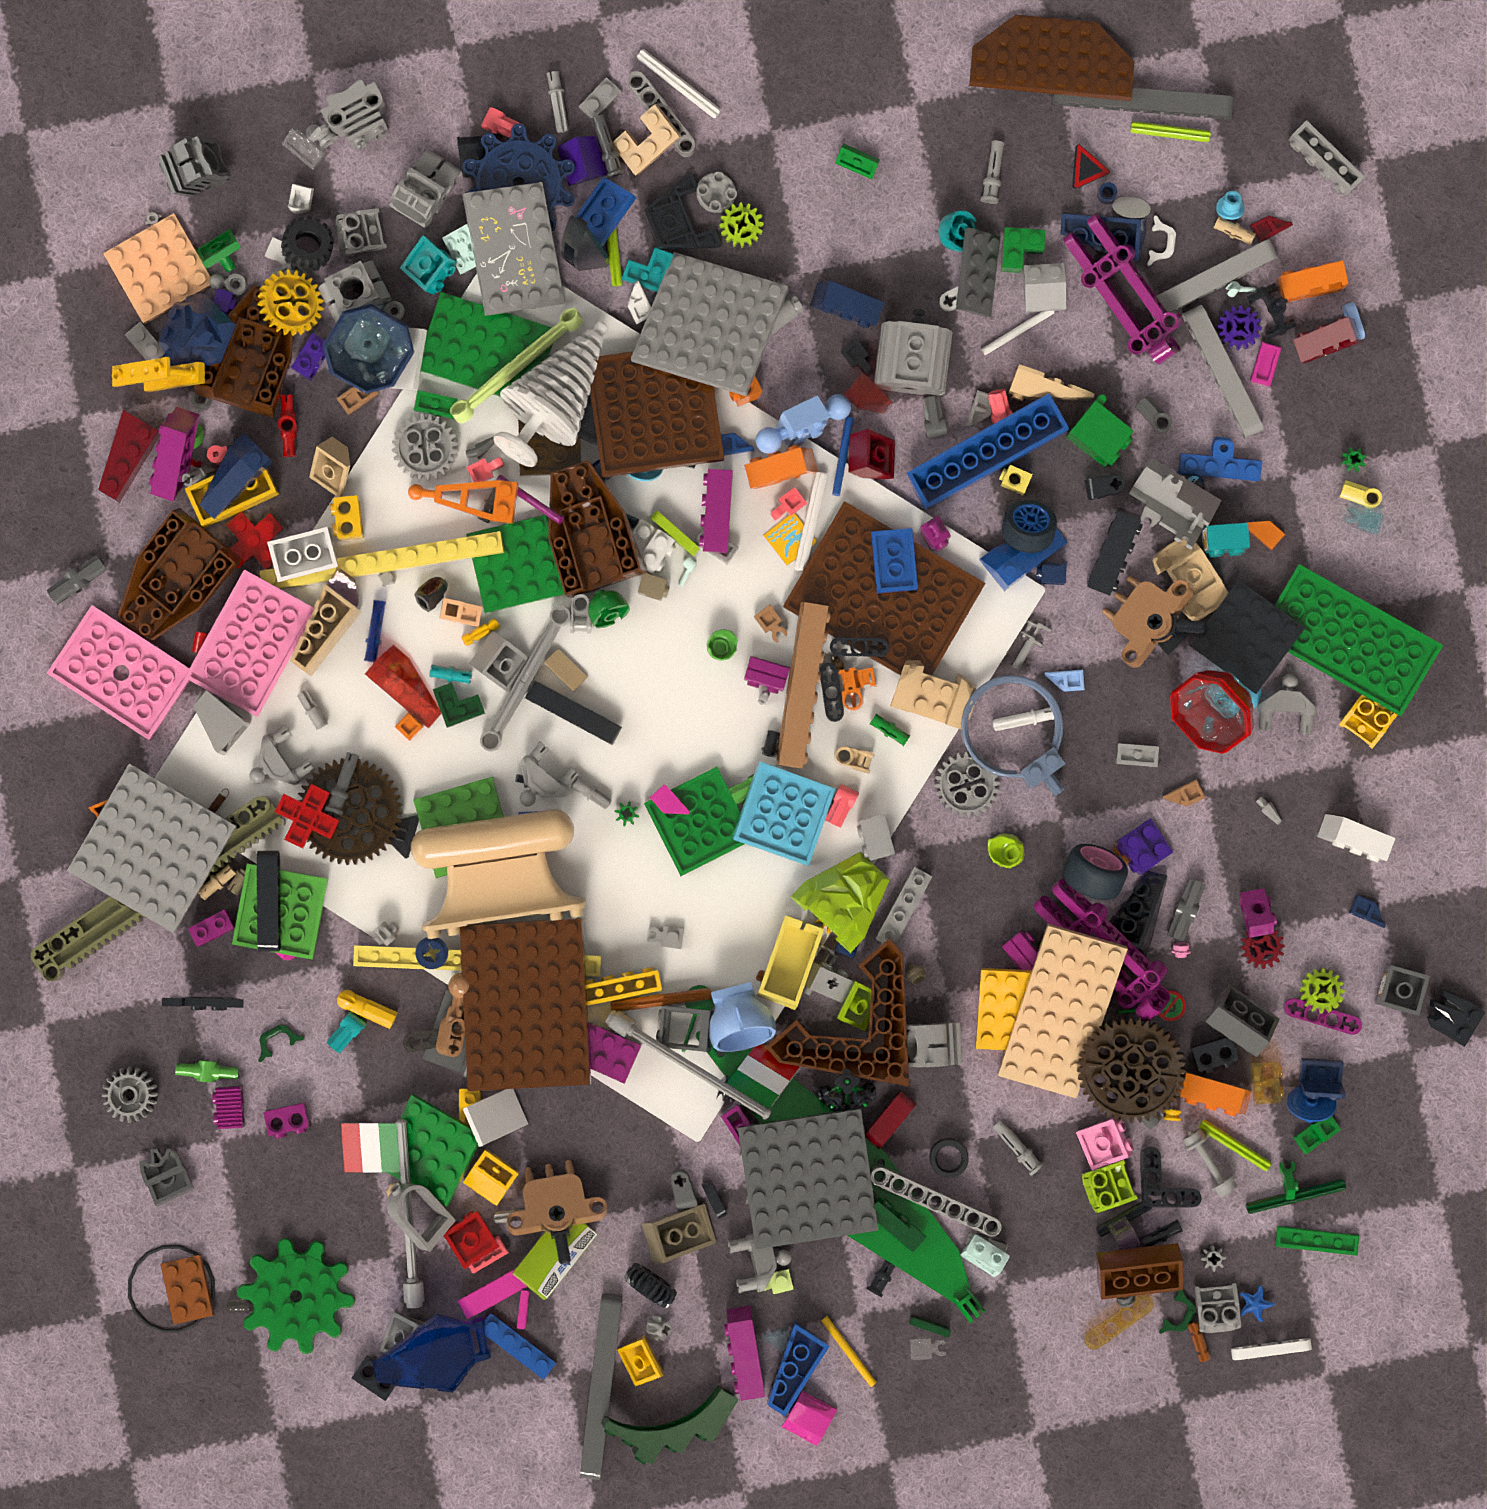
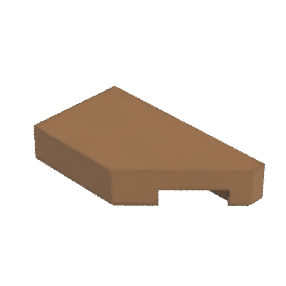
M352 387L336 399L346 413L350 415L379 395V393L375 391L365 394Z
M1197 779L1162 796L1165 800L1186 807L1206 798Z

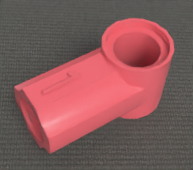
M490 107L481 127L487 131L488 129L492 130L494 134L499 133L510 138L513 125L519 122L506 117L503 112Z
M997 389L987 393L992 411V423L994 422L995 424L1013 414L1009 408L1005 389Z
M841 784L825 821L841 828L859 792Z

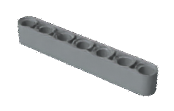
M1270 239L1265 240L1157 295V298L1167 312L1176 311L1179 307L1182 308L1196 301L1197 298L1200 299L1214 292V289H1219L1232 282V280H1237L1249 274L1251 270L1255 271L1268 264L1267 262H1272L1279 258Z
M1199 305L1183 313L1184 322L1187 321L1188 324L1186 326L1193 340L1196 339L1197 342L1195 344L1202 358L1205 357V363L1211 375H1214V381L1220 393H1223V399L1229 411L1233 413L1232 417L1238 429L1242 431V437L1246 439L1262 431V422L1203 306Z
M877 1164L870 1169L872 1182L881 1188L988 1236H996L1001 1231V1223L997 1217L883 1165ZM877 1171H884V1177L881 1180L874 1178V1174ZM896 1179L903 1180V1185L900 1188L893 1187V1182ZM915 1187H919L922 1189L921 1194L916 1197L912 1196V1190ZM933 1196L940 1197V1202L936 1205L930 1204V1199ZM952 1204L959 1205L956 1213L949 1212V1207ZM970 1213H977L975 1221L970 1222L967 1220ZM989 1221L996 1222V1226L992 1230L986 1229V1224Z

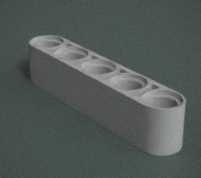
M639 71L632 72L628 76L630 91L646 112L654 104H657L661 110L667 113V118L673 126L679 128V133L682 136L673 144V147L683 157L692 156L695 152V141L645 75ZM634 79L642 80V84L637 87L631 83ZM646 95H653L655 97L652 102L644 101ZM688 142L692 147L686 151L681 149V145Z

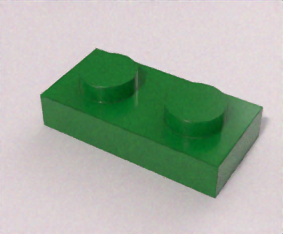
M843 143L835 164L872 180L880 159Z
M418 390L413 410L454 420L450 409L458 399Z

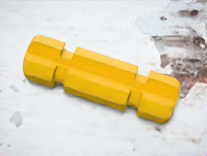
M493 618L488 621V624L484 623L472 630L470 634L463 635L461 637L462 641L466 646L474 643V640L478 641L490 634V631L499 629L500 625Z

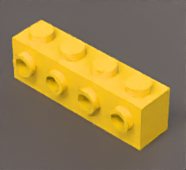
M654 967L641 969L642 973L639 974L629 971L621 973L622 977L614 979L613 975L601 977V982L594 983L593 979L586 980L587 1006L661 991L663 989L659 970H654Z

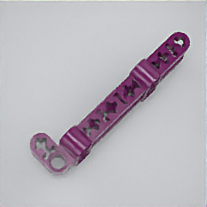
M1095 213L1087 219V222L1107 250V255L1095 262L1080 239L1073 232L1066 235L1063 241L1084 270L1081 275L1082 285L1086 288L1096 287L1130 335L1131 339L1128 341L1129 351L1132 354L1138 355L1148 350L1152 359L1160 365L1180 351V347L1171 333L1181 326L1182 316L1177 311L1167 312L1133 264L1132 260L1135 258V249L1128 244L1120 245L1101 217ZM1122 249H1126L1128 252L1126 260L1120 256ZM1106 261H1109L1112 264V269L1110 272L1106 271L1104 268V264ZM1119 270H1121L1155 318V321L1142 329L1108 280ZM1090 273H1093L1096 277L1094 284L1088 280ZM1169 315L1175 318L1174 326H1170L1167 322ZM1153 327L1159 331L1157 338H1154L1151 334ZM1137 339L1143 343L1141 350L1135 347Z
M1060 879L1053 885V893L1078 918L1073 922L1046 896L1040 897L1034 903L1036 912L1048 924L1090 935L1093 932L1100 939L1127 946L1123 962L1137 976L1132 979L1122 969L1120 970L1114 987L1119 993L1117 1001L1121 1007L1130 1009L1140 1002L1136 1008L1137 1016L1141 1017L1143 1022L1146 1019L1151 1021L1165 1008L1171 999L1167 989L1160 983L1167 973L1165 964L1161 961H1153L1151 963L1106 919L1108 910L1105 905L1101 903L1091 904L1081 893L1069 886L1065 879Z

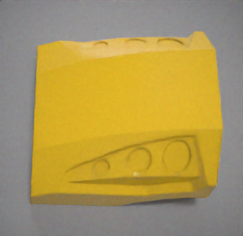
M1361 694L1339 725L1353 732L1364 740L1369 747L1373 748L1397 717V714Z

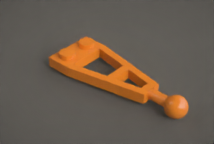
M492 480L437 485L435 490L423 489L421 485L413 484L408 489V495L413 500H419L422 497L434 498V502L493 522L513 524L519 483ZM496 488L493 514L467 507L469 490ZM461 490L460 504L442 499L443 492Z

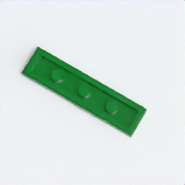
M1277 1226L1275 1247L1357 1256L1360 1235Z

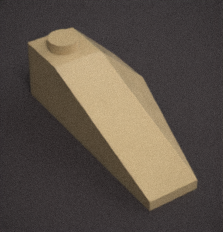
M1020 364L1015 372L1008 393L1012 395L1013 399L1023 401L1024 399L1038 400L1047 394H1050L1053 400H1092L1095 395L1075 385L1068 384L1066 387L1064 382L1058 378H1044L1045 373Z

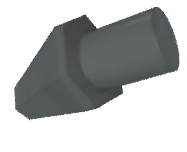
M494 438L486 439L475 444V448L465 450L467 458L477 456L480 459L494 445Z

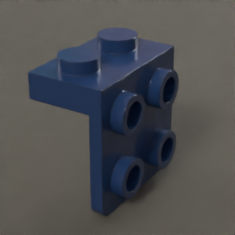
M1301 1058L1299 1082L1304 1095L1311 1099L1327 1097L1331 1100H1339L1340 1098H1345L1346 1092L1341 1083L1343 1060Z

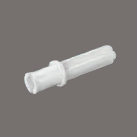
M1051 707L1035 711L1031 709V712L994 719L993 728L995 731L1028 724L1036 725L1038 722L1054 720Z

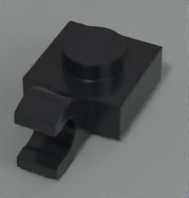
M857 339L841 351V354L853 369L858 365L866 377L873 373V368L865 360L869 357V354Z

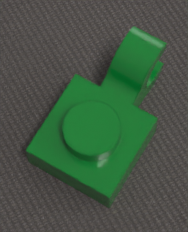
M1291 1161L1290 1169H1285L1283 1162H1281L1279 1171L1283 1178L1282 1183L1286 1200L1295 1199V1192L1298 1191V1181L1293 1179L1295 1163Z

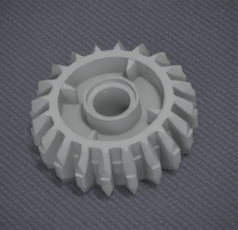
M128 1067L127 1073L124 1068L119 1069L120 1075L117 1072H113L114 1079L110 1077L106 1079L111 1085H103V1089L108 1090V1093H102V1097H108V1100L104 1101L103 1105L110 1104L111 1106L106 1111L111 1112L114 1110L113 1118L120 1114L119 1119L121 1122L125 1120L126 1116L128 1123L133 1121V1116L136 1121H140V1114L146 1118L148 1114L145 1110L149 1112L154 1110L149 1104H157V1101L152 1099V1097L158 1096V1093H152L151 1090L157 1088V1085L150 1086L149 1084L154 1080L153 1077L146 1080L145 1077L148 1072L145 1071L139 1075L140 1068H136L134 1073L132 1067ZM128 1089L133 1090L135 1093L133 1100H128L125 1096Z

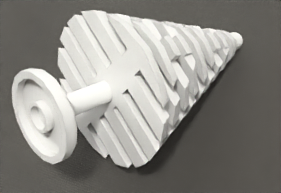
M597 322L594 330L587 329L582 333L583 337L577 336L573 339L572 344H566L562 350L556 351L552 357H548L542 364H538L531 369L532 371L527 372L521 376L522 378L511 383L512 385L501 390L500 397L504 399L503 402L506 407L520 421L526 424L517 437L503 431L498 432L493 437L496 445L510 458L528 467L536 465L538 461L537 455L527 444L535 432L542 436L545 435L548 439L558 444L561 442L566 446L575 445L578 437L577 433L581 426L580 421L583 418L584 408L587 404V396L590 394V386L594 379L593 372H595L597 367L595 360H598L600 355L599 348H602L604 342L601 336L607 331L606 324Z

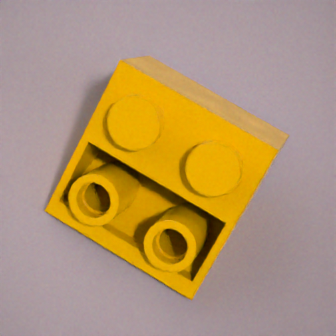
M485 1149L463 1183L497 1206L520 1171L490 1150Z

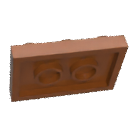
M202 1254L160 1264L173 1324L215 1315Z

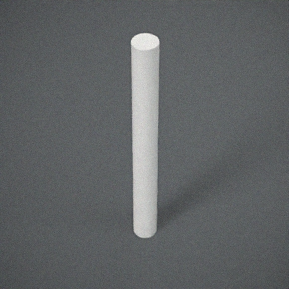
M1054 311L1040 312L981 348L982 352L986 356L1053 315Z

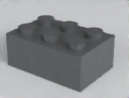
M1228 984L1216 998L1206 1023L1257 1057L1270 1042L1280 1019Z

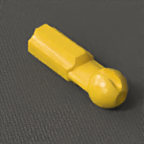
M343 990L337 997V1003L342 1009L352 1011L388 1029L392 1027L398 1013L361 997L351 990Z

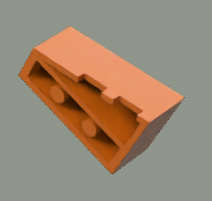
M1344 260L1326 263L1318 267H1306L1298 272H1294V270L1286 271L1277 279L1280 295L1283 300L1287 299L1288 302L1340 292L1349 284Z
M1186 1073V1079L1183 1083L1184 1088L1181 1090L1180 1097L1185 1098L1184 1102L1197 1105V1102L1204 1103V1108L1216 1111L1217 1107L1225 1109L1224 1114L1236 1117L1237 1113L1246 1115L1252 1091Z

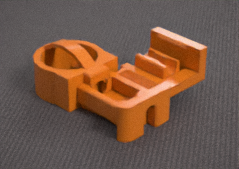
M873 667L858 670V673H854L857 672L855 668L839 670L838 674L842 675L845 690L842 691V702L848 710L856 711L862 707L863 696L861 689L864 688V685L870 684L871 687H877ZM854 693L858 694L860 697V702L858 706L856 705ZM849 694L851 696L853 708L848 707V705L846 704V697Z

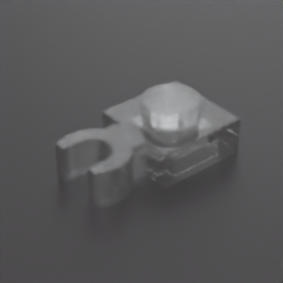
M930 1337L910 1338L911 1360L932 1359V1353L938 1356L946 1355V1351H939L937 1349L938 1345L945 1344V1340L939 1339L935 1343H931Z

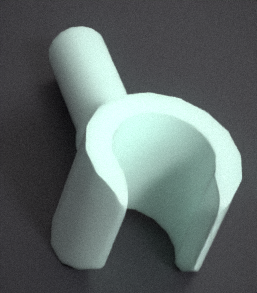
M1236 281L1230 282L1226 287L1227 290H1230L1227 293L1230 297H1234L1238 292L1256 291L1255 287H1243Z
M691 557L687 558L682 564L687 570L678 583L681 586L684 585L688 575L696 568L697 564Z

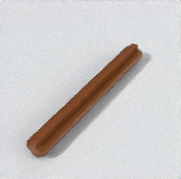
M705 988L611 1001L610 1006L611 1011H627L708 1000L712 998L711 989Z

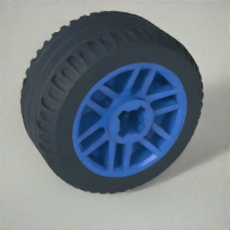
M1021 500L1013 503L1006 510L1002 523L1004 540L1014 549L1025 553H1037L1048 548L1054 540L1057 529V518L1054 512L1045 504L1034 500Z

